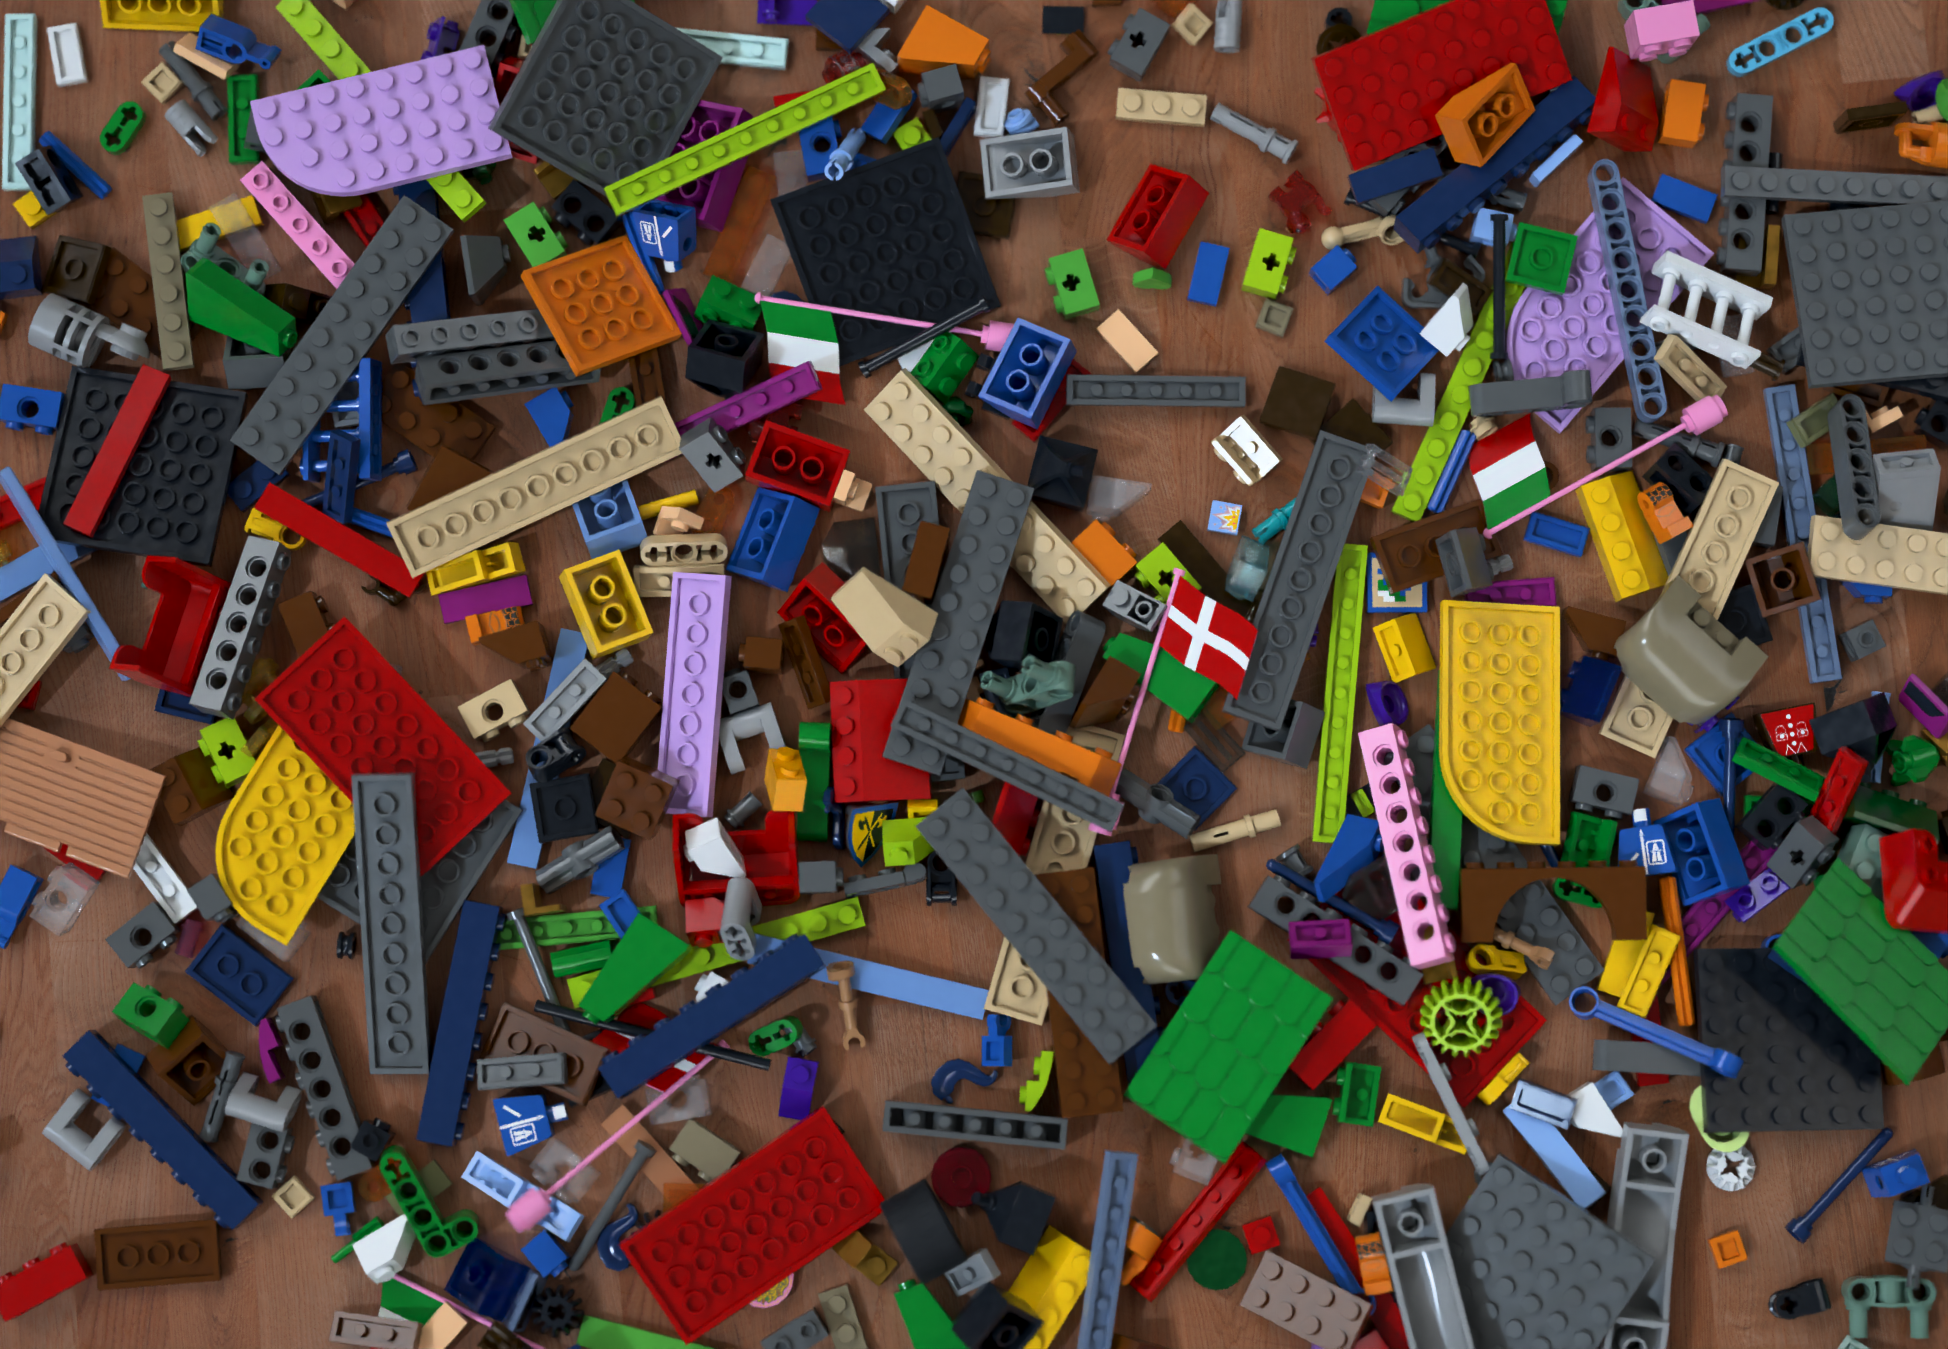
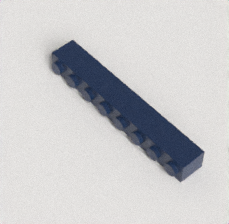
M1573 75L1571 81L1559 86L1534 106L1535 111L1482 167L1462 163L1399 213L1395 218L1394 230L1417 254L1425 248L1431 249L1439 242L1443 233L1447 230L1450 232L1454 231L1462 223L1463 217L1470 212L1472 214L1478 212L1484 206L1485 200L1492 194L1494 196L1499 195L1507 187V182L1512 178L1516 177L1518 179L1528 171L1532 162L1536 159L1538 161L1543 160L1551 152V147L1556 143L1567 141L1574 133L1576 127L1580 124L1583 126L1587 125L1590 122L1596 97Z
M426 179L393 187L394 195H399V201L405 195L440 220L438 193ZM443 248L404 302L406 310L411 312V321H407V324L451 319ZM417 361L411 362L412 368H416ZM413 379L414 396H419L423 403L416 380Z
M1130 841L1093 846L1110 968L1157 1025L1156 1015L1161 1014L1159 997H1153L1151 985L1143 983L1145 978L1140 967L1134 968L1124 901L1123 884L1129 882L1131 872L1128 867L1139 863L1136 846L1131 847ZM1156 1026L1123 1053L1128 1087L1163 1034V1026Z
M464 900L416 1140L450 1147L455 1146L457 1140L462 1141L465 1130V1123L461 1122L463 1110L468 1111L471 1100V1093L467 1092L469 1080L474 1081L477 1070V1063H473L475 1051H480L483 1033H479L481 1021H486L489 1003H485L487 991H492L495 974L491 973L492 962L498 961L501 944L496 943L498 932L504 931L507 915L502 913L503 907L470 900Z
M797 933L788 937L782 942L784 947L775 953L772 950L765 952L756 959L758 964L749 970L746 966L739 969L730 976L732 981L723 987L720 983L711 987L705 992L707 997L696 1003L695 1000L688 1002L679 1009L681 1014L671 1020L669 1017L662 1019L653 1026L655 1031L646 1037L643 1033L634 1037L627 1043L629 1048L620 1054L615 1050L602 1059L604 1064L598 1067L617 1099H624L826 967L805 933L800 937Z
M88 1030L63 1055L67 1061L65 1064L67 1069L76 1077L81 1075L89 1083L86 1086L87 1089L96 1098L100 1099L103 1097L110 1105L108 1107L109 1112L118 1120L124 1119L131 1126L129 1132L138 1141L142 1142L145 1140L151 1146L150 1153L161 1164L166 1162L173 1169L171 1172L172 1176L181 1185L184 1186L187 1183L193 1189L194 1193L192 1196L203 1207L208 1205L216 1213L213 1216L214 1219L223 1228L227 1229L230 1227L232 1230L238 1228L263 1203L262 1199L245 1182L237 1180L238 1175L114 1051L115 1049L96 1030Z

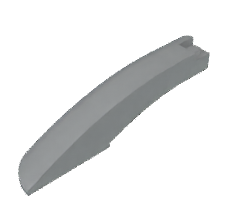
M1624 1122L1620 1148H1617L1607 1225L1657 1259L1596 1349H1666L1670 1324L1668 1320L1675 1233L1689 1134L1680 1128L1652 1122L1651 1125Z
M1412 1184L1400 1187L1401 1190L1372 1196L1409 1349H1474L1434 1187L1431 1184Z

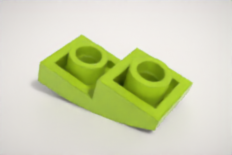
M1041 1051V1056H1035L1033 1075H1039V1081L1027 1080L1026 1086H1020L1019 1104L1025 1105V1111L1031 1112L1043 1094L1051 1071L1053 1051Z

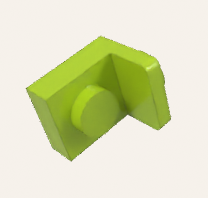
M918 117L899 127L892 134L901 150L932 140Z

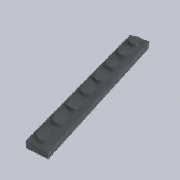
M1723 166L1721 168V198L1887 206L1948 201V176Z
M903 699L890 725L905 734L1109 832H1112L1124 807V804L906 699Z

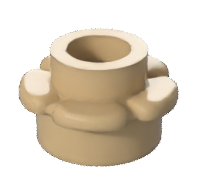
M1494 416L1475 418L1470 423L1472 426L1470 432L1474 433L1476 439L1480 441L1498 429L1494 422L1496 418Z

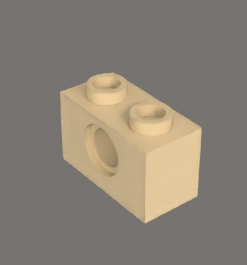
M512 679L457 707L473 738L477 741L483 739L484 742L499 736L498 730L507 725L510 728H514L527 720L525 716L531 713L515 681ZM496 704L501 705L503 708L502 717L495 721L490 720L488 716L490 707Z

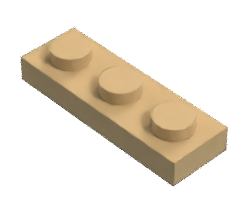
M1118 88L1116 120L1204 127L1207 95Z
M1667 335L1653 359L1696 402L1706 396L1718 395L1721 398L1727 385L1677 335Z
M724 564L634 565L633 568L634 586L639 597H671L673 572L725 575Z

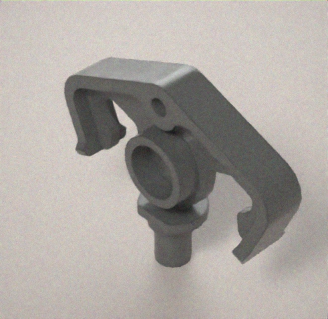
M1435 246L1429 250L1427 248L1424 249L1428 259L1426 261L1427 264L1424 265L1425 269H1431L1427 275L1426 283L1442 259L1438 255ZM1469 255L1464 260L1465 269L1472 271L1473 277L1483 282L1485 279L1484 269L1472 255ZM1409 278L1402 279L1401 300L1407 308L1439 310L1449 299L1429 284H1427L1428 292L1420 298H1415L1412 295V289L1415 286L1413 281Z

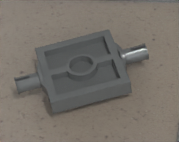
M1922 1185L1920 1202L1908 1203L1894 1200L1884 1262L1899 1264L1908 1269L1905 1287L1911 1289L1914 1277L1913 1289L1915 1290L1919 1289L1921 1272L1934 1271L1946 1274L1948 1269V1210L1939 1209L1932 1205L1935 1187H1929L1928 1197H1926L1928 1185Z

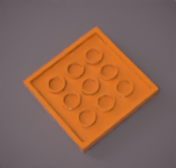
M627 235L526 269L520 276L576 377L678 340L682 334Z

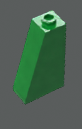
M203 257L185 273L190 321L278 357L296 343L295 317L210 260Z
M1119 633L1116 638L1112 636L1103 648L1105 653L1102 657L1107 661L1109 656H1112L1139 672L1141 675L1136 683L1141 686L1154 644ZM1159 647L1146 691L1192 724L1221 685L1184 666L1166 650Z
M638 913L578 1006L585 1010L582 1016L596 1025L600 1020L608 1024L687 956L692 947Z
M1271 1094L1246 1134L1313 1158L1333 1100L1317 1096Z
M913 1278L897 1285L899 1290L894 1292V1297L915 1349H968L951 1330L954 1321L925 1284L921 1282L916 1283Z

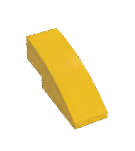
M507 542L485 550H475L463 554L427 571L426 576L431 595L435 596L526 572L519 543Z
M1388 1093L1378 1122L1467 1155V1150L1450 1116Z

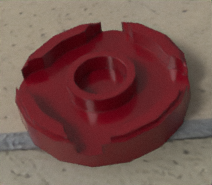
M963 1146L950 1148L942 1153L934 1163L931 1174L932 1186L939 1199L948 1205L959 1208L973 1206L974 1203L971 1201L972 1194L974 1192L983 1194L988 1192L992 1179L990 1166L984 1156L972 1148Z

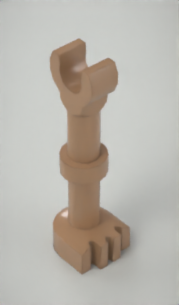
M1495 927L1494 940L1502 943L1501 947L1507 950L1512 948L1528 956L1530 960L1542 969L1547 970L1555 952L1545 947L1533 946L1515 937L1516 933L1510 930L1507 933Z
M851 961L828 963V966H826L828 980L831 982L838 981L841 999H839L838 1003L840 1010H843L846 1028L842 1036L843 1047L845 1050H849L848 1042L851 1038H858L861 1048L865 1047V1036L858 1029L855 1013L857 1000L852 994L850 977L855 975L854 963Z

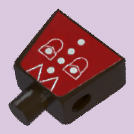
M1815 702L1752 715L1764 747L1804 767L1803 754L1817 751V741L1809 723V720L1816 718Z

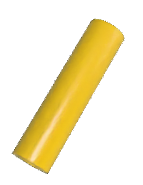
M691 490L640 505L638 509L641 519L645 520L659 516L662 506L686 508L700 503L696 490Z

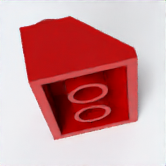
M1150 164L1106 240L1147 264L1166 269L1202 208L1209 192L1187 174Z
M766 420L745 473L746 482L768 490L796 496L822 510L831 512L834 504L833 497L842 473L846 469L851 451Z
M822 562L802 579L777 613L785 621L804 615L811 629L816 650L843 674L868 648V645L831 600L832 595L845 582Z
M1004 781L992 824L1018 856L1026 857L1031 839L1025 837L1029 826L1035 828L1040 810L1034 809L1038 797Z

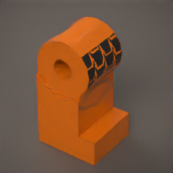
M1658 482L1638 494L1639 506L1659 544L1693 527L1689 517H1683L1674 501L1671 490L1664 483Z
M521 606L465 617L470 641L474 646L480 645L479 637L525 624Z
M1380 1233L1355 1236L1366 1296L1393 1291L1392 1279Z

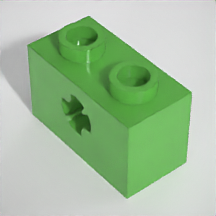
M533 201L503 220L532 267L567 255L564 249L568 247V244L560 231L554 234L548 224L553 222L544 206L538 209ZM536 232H539L543 237V240L539 243L533 236Z
M1083 248L1048 258L1049 267L1044 268L1049 286L1054 284L1057 295L1053 296V301L1057 313L1063 312L1064 319L1068 320L1098 311L1100 303ZM1072 279L1073 283L1078 282L1075 291H1069V287L1067 289L1064 288L1067 280Z

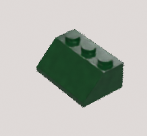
M1860 781L1842 820L1843 823L1852 826L1866 823L1888 835L1909 829L1927 830L1933 834L1938 845L1937 811L1927 808L1926 802L1917 799H1910L1908 802L1899 799L1900 794L1886 789L1878 792L1871 789V784Z

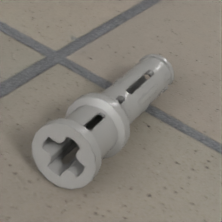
M1221 103L1216 105L1210 120L1259 145L1258 148L1263 153L1268 151L1281 158L1282 163L1286 165L1299 143L1296 139L1291 141L1278 134L1277 129L1273 127L1267 129Z

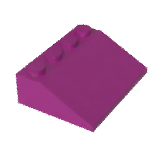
M700 100L669 157L755 117L743 108ZM748 156L664 194L655 200L695 207L696 226L722 232Z

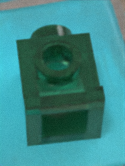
M1835 474L1830 476L1813 493L1814 503L1828 517H1833L1838 511L1840 512Z

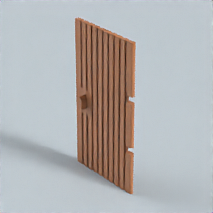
M8 718L0 727V823L1 820L7 822L4 833L57 853L60 852L63 844L69 845L66 856L129 879L167 776Z

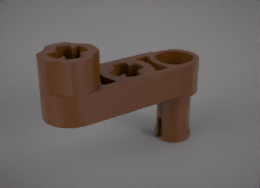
M1080 29L1070 34L1060 44V48L1067 57L1044 74L1025 92L1028 99L1036 108L1040 107L1054 126L1059 125L1069 116V113L1065 111L1053 96L1054 91L1090 63L1099 53Z

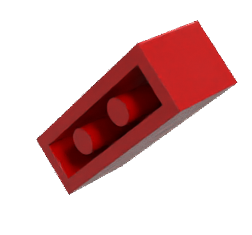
M1340 999L1328 1011L1331 1017L1324 1024L1320 1021L1310 1034V1038L1302 1046L1289 1066V1069L1310 1090H1314L1376 1026L1351 999H1347L1345 1003Z
M63 1242L50 1249L51 1256L41 1261L39 1257H36L22 1265L24 1269L22 1272L13 1275L12 1271L0 1276V1313L5 1322L21 1316L94 1276L77 1243L67 1246L66 1242Z

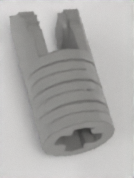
M1219 0L1216 6L1213 50L1221 53L1239 52L1242 0Z
M185 100L175 103L164 115L167 121L200 157L206 153L207 149L195 135L197 132L208 143L214 144L218 140V137Z

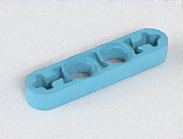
M1815 8L1736 48L1727 58L1726 66L1728 71L1737 77L1746 76L1824 36L1834 24L1832 13L1826 8ZM1815 16L1818 19H1825L1826 22L1822 26L1823 29L1818 25L1807 31L1806 26L1812 24L1816 19ZM1789 28L1797 29L1801 35L1800 41L1797 43L1789 42L1785 36L1786 30ZM1767 41L1772 43L1775 53L1772 56L1762 55L1759 50L1761 42ZM1753 53L1754 58L1744 65L1745 69L1741 65L1736 67L1734 62L1737 60V56L1740 59H1744Z

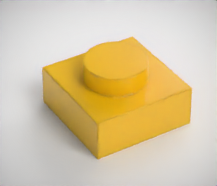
M32 190L13 203L32 230L56 214L47 215Z
M938 799L907 800L908 818L927 817L938 808Z

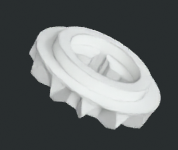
M1744 1146L1729 1153L1713 1149L1706 1163L1707 1174L1711 1182L1718 1188L1726 1191H1736L1745 1188L1753 1180L1756 1168L1753 1154ZM1724 1156L1732 1162L1742 1160L1736 1167L1738 1178L1732 1172L1721 1174L1724 1168L1727 1167Z

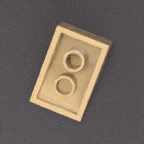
M862 567L831 598L872 652L896 667L902 665L930 640L938 616L937 612L865 567Z

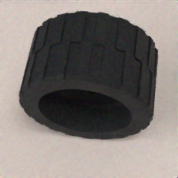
M923 1179L881 1202L880 1207L907 1261L922 1284L934 1280L968 1260L955 1230L926 1180Z

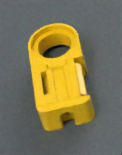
M254 508L251 510L244 527L247 533H254L269 540L273 539V541L280 542L289 550H298L307 541L306 538L300 536V540L296 544H287L284 534L288 528Z
M1478 944L1465 957L1467 967L1477 975L1494 973L1517 980L1526 973L1524 954L1518 951L1499 950L1494 945ZM1475 953L1485 958L1486 966L1481 965L1476 960Z
M1517 1052L1478 1093L1477 1097L1489 1106L1530 1062L1520 1052Z

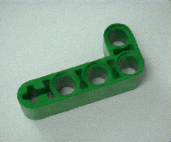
M800 722L799 725L800 757L806 774L807 784L803 812H797V841L827 842L829 813L826 814L824 812L823 795L827 787H830L831 723Z
M399 1145L388 1146L383 1151L380 1160L381 1173L422 1247L429 1256L435 1258L443 1257L476 1238L479 1219L474 1211L462 1209L444 1218L408 1152ZM390 1157L394 1160L400 1159L399 1170L401 1175L398 1176V1169L394 1163L388 1164ZM410 1182L417 1187V1191L412 1194H406L401 1190L400 1186ZM419 1209H427L432 1216L427 1220H421L417 1218L415 1212ZM463 1220L469 1221L473 1225V1229L463 1232L457 1228V1224ZM434 1235H441L446 1239V1243L441 1246H435L430 1242V1238Z

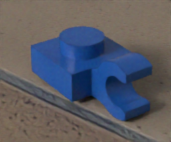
M988 1014V1036H982V1066H1012V1036H1006V1032L1011 1026V1017Z
M353 1182L320 1186L324 1216L334 1217L335 1235H351V1226L347 1213L356 1212Z

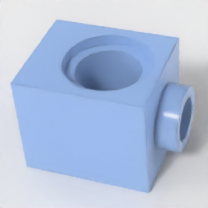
M1481 208L1475 213L1469 242H1477L1493 247V221H1490V215L1508 214V221H1505L1506 247L1509 241H1514L1517 224H1513L1514 214Z

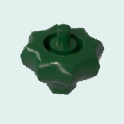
M496 162L463 170V175L466 178L479 181L481 185L488 184L493 180L492 172L496 167Z
M957 396L951 397L948 403L941 405L962 428L972 423L974 410L962 401L961 398Z

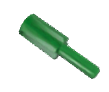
M378 1216L354 1233L352 1235L353 1240L333 1254L331 1260L334 1263L341 1261L354 1250V1243L385 1226L383 1220Z

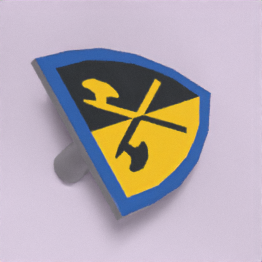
M898 801L860 807L849 803L845 807V813L849 815L846 830L847 847L851 857L861 868L883 845L882 820L895 819Z

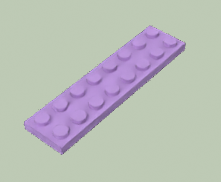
M673 572L658 771L680 780L666 812L668 814L693 813L700 817H713L732 576Z

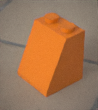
M926 5L897 55L898 69L902 73L921 75V73L956 64L960 78L974 80L979 72L983 74L991 61L989 57L991 50H989L988 38Z

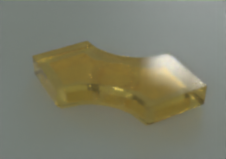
M272 717L260 726L241 748V751L248 757H254L273 735L278 724Z

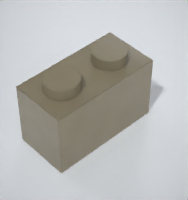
M693 1118L687 1121L669 1149L674 1152L672 1156L674 1160L685 1167L692 1164L700 1170L697 1175L707 1182H710L731 1168L742 1152Z

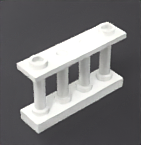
M1667 250L1653 264L1651 273L1663 279L1658 305L1654 304L1641 317L1640 323L1649 326L1657 332L1677 335L1683 342L1724 359L1734 366L1744 369L1749 367L1761 355L1760 350L1748 346L1754 319L1757 320L1771 308L1773 297ZM1675 284L1690 291L1684 317L1669 311ZM1701 296L1716 303L1711 329L1696 323ZM1728 308L1743 315L1737 340L1722 334Z

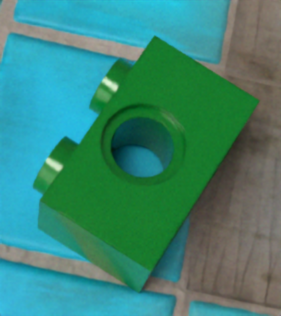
M133 982L112 1012L128 1027L169 1049L190 1020L182 1012L184 1007L171 997L164 1000L161 998L162 994L148 984L143 988Z

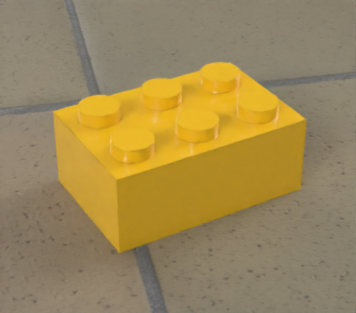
M620 549L564 569L559 576L592 660L647 640L654 633Z

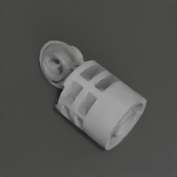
M50 293L42 301L29 328L28 343L31 346L81 368L92 366L98 358L105 341L112 343L111 351L131 360L137 361L139 355L145 358L150 357L149 348L145 342L148 333L126 323H122L120 329L110 325L108 317L54 293Z

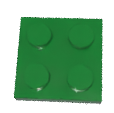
M1519 222L1505 282L1563 296L1578 236Z

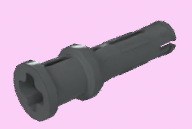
M1637 418L1632 435L1651 441L1671 430V428L1656 423H1644ZM1678 432L1658 443L1667 447L1676 443L1692 459L1695 457L1710 462L1711 466L1715 468L1719 463L1725 446L1724 442L1715 443L1701 438V434L1695 435L1693 433L1689 435Z

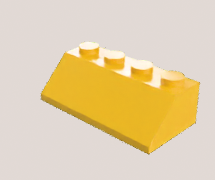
M100 0L103 28L199 32L200 26L210 14L223 18L224 0Z
M1633 471L1611 475L1576 489L1575 492L1587 525L1590 528L1591 536L1615 602L1665 586L1669 577L1652 530L1639 506L1637 497L1640 490Z
M1051 1225L1044 1232L1034 1254L1030 1255L1008 1292L1025 1300L1044 1321V1324L1023 1349L1048 1348L1087 1284L1091 1251Z

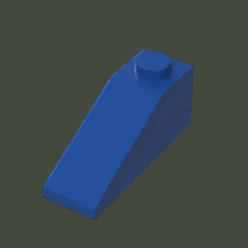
M1347 814L1314 880L1319 902H1326L1373 865L1379 853L1384 851L1378 820Z

